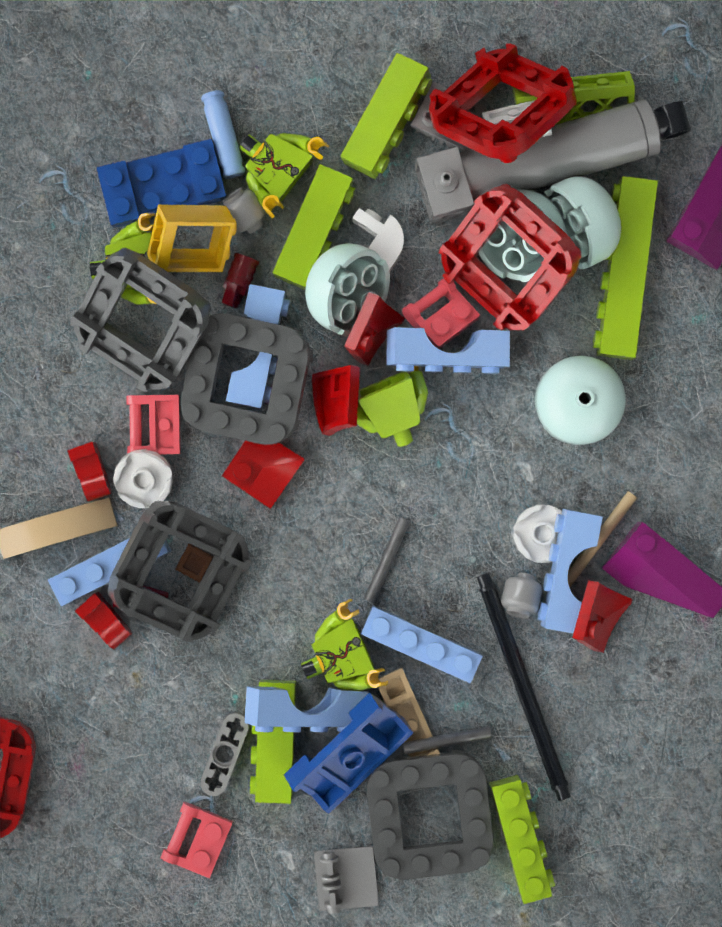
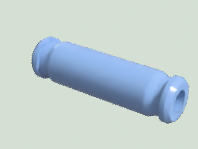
M215 90L203 94L201 101L205 105L204 111L219 165L223 169L222 176L225 179L236 178L243 175L246 170L242 166L243 159L229 109L223 98L225 96L224 92Z

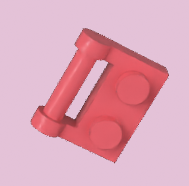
M444 278L438 282L436 288L416 303H409L402 309L403 316L413 328H424L428 339L438 349L455 338L480 317L477 310L456 289L454 281L448 284ZM443 296L450 301L426 320L420 314Z
M180 395L126 396V405H129L130 446H127V454L134 450L142 449L154 451L160 455L181 454ZM141 405H149L150 446H142Z
M183 802L180 809L182 814L168 848L163 850L160 858L170 864L178 865L210 879L233 821L193 804ZM193 817L200 819L201 823L187 856L179 854Z

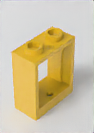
M158 204L147 256L150 261L167 272H223L225 262L230 257L232 236L236 234V220L232 217L227 206ZM177 226H214L209 249H172Z

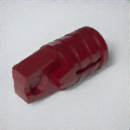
M234 253V259L231 262V267L223 284L225 292L222 303L238 309L243 296L248 295L249 285L254 279L253 276L260 262L248 256Z

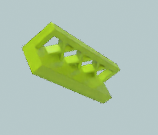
M630 71L571 77L574 83L577 103L555 125L605 111L604 109H612L613 107L609 104L617 97H627V104L635 102V84ZM512 87L515 105L537 99V97ZM589 100H595L599 103L591 112H585L580 108Z

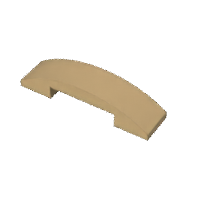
M105 498L0 529V549L3 559L118 526L110 498Z
M403 668L379 677L380 682L388 681V685L378 687L385 704L404 717L414 732L405 742L433 737ZM436 748L409 753L408 755L409 757L440 754V752Z

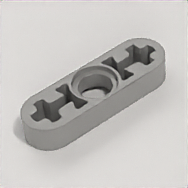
M232 712L222 722L200 782L202 790L207 795L218 796L225 791L249 730V724L245 723V715L243 713ZM236 718L241 720L240 725L244 727V730H238L234 737V740L240 741L239 745H236L231 740L221 739L223 734L227 738L229 737L231 727L227 725L228 721L233 722ZM229 746L234 753L232 760L229 762L220 761L216 754L219 747ZM212 762L220 768H229L228 773L224 770L221 771L219 781L223 784L222 786L217 785L215 789H211L210 782L206 780L207 777L212 778L215 774L217 767H211Z

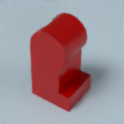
M89 442L67 450L77 477L80 479L87 501L90 502L110 495L111 488L97 443Z
M99 592L94 593L75 610L78 616L85 620L95 633L97 632L102 640L113 650L132 634L126 623Z

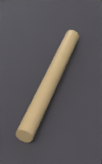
M627 491L601 526L597 546L583 550L568 570L569 588L636 501L637 497L631 492Z

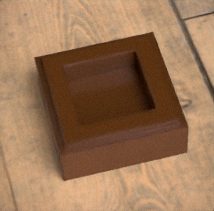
M189 543L175 570L200 583L214 556Z

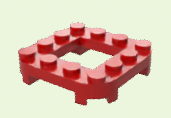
M506 43V49L492 50L487 53L485 48L480 49L475 53L477 63L444 92L435 88L429 95L431 100L429 113L433 128L438 133L487 157L500 159L503 163H511L517 159L518 155L527 151L576 105L577 99L573 80L566 67L561 66L554 71L518 55L517 46ZM500 82L537 97L511 123L501 120L495 125L468 112L469 109Z
M502 184L479 196L474 201L475 205L450 239L442 244L439 250V254H442V265L445 270L442 276L448 284L456 281L496 318V321L493 323L496 328L500 330L507 328L523 331L542 316L575 275L579 260L581 259V251L574 244L573 240L525 195L508 184ZM502 221L509 225L544 258L540 268L518 295L475 257Z
M0 717V749L3 751L0 769V838H3L14 831L23 819L36 744L33 732L29 727L17 720Z

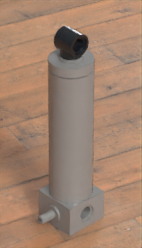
M643 99L554 125L551 128L552 135L541 137L511 163H503L500 159L487 157L473 149L459 153L458 147L419 157L416 159L415 172L430 224L433 225L467 215L475 205L474 201L479 196L502 184H508L515 189L532 191L553 185L566 178L584 176L659 154L660 138L663 140L671 139L691 131L683 101L666 104L655 109L653 112L647 100Z

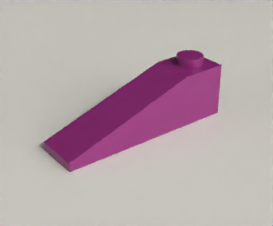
M722 144L666 239V242L716 271L722 263Z
M637 522L601 567L625 587L705 616L714 618L722 608V587L643 522Z

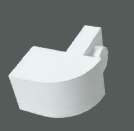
M359 208L352 218L353 223L375 237L369 249L376 251L381 259L386 260L390 273L403 250V230L399 222L392 215L383 224L380 222L382 217L368 208L364 212Z

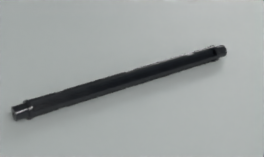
M489 573L477 577L480 586L479 592L484 600L544 764L551 789L555 791L558 801L565 800L571 797L567 788L569 784L564 776L496 590V584L492 583Z

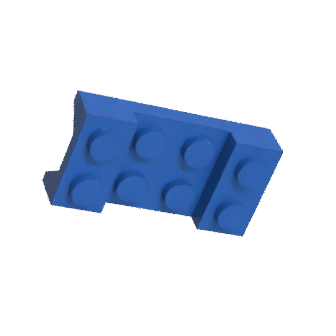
M212 139L184 145L182 149L130 162L124 160L96 167L110 224L113 228L129 225L137 221L143 213H156L158 204L209 205L221 202L227 197Z
M370 692L348 713L353 721L313 759L304 755L284 774L294 792H297L299 789L305 791L328 814L414 733L404 717Z

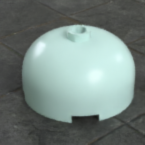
M576 176L557 182L544 192L543 196L548 198L561 213L566 234L581 251L579 269L591 267L607 259L614 252L621 236V220L615 202L604 187L592 179Z
M517 189L566 233L561 213L548 198L535 191ZM504 221L500 223L478 252L485 265L497 276L521 282H528L544 260L533 247Z
M353 243L340 244L324 252L312 266L306 282V303L313 318L324 328L342 336H349L368 292L380 296L384 302L387 299L390 273L386 260L381 259L376 251Z
M590 356L568 357L551 366L540 379L535 393V408L544 429L557 440L572 445L591 444L607 437L620 423L626 405L625 389L618 374L604 361ZM581 393H586L589 400L587 404L580 402L579 396Z

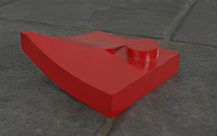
M368 292L344 347L358 363L369 366L378 348L387 338V330L400 326L405 321V317L392 309L380 296Z
M348 365L312 374L314 408L322 435L332 436L340 430L357 426L360 367Z
M244 441L221 477L271 509L305 459L280 443L264 445Z
M588 580L572 638L593 651L604 653L611 632L622 614L632 604L633 599L615 592L599 582Z

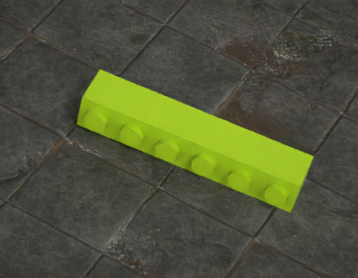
M622 176L618 184H613L611 197L616 202L619 212L621 236L614 252L605 259L608 260L607 272H602L600 289L605 290L603 301H599L597 306L596 318L601 319L600 331L595 330L593 337V348H597L596 356L627 360L636 358L658 180Z

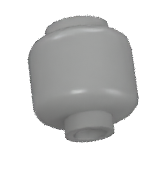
M238 188L222 201L236 220V232L248 231L251 234L264 224L261 219L266 211L259 204L252 190L243 191L241 188Z
M520 572L517 577L508 578L505 582L501 599L502 606L507 609L506 613L523 619H528L530 615L537 613L543 587L535 581L534 575Z

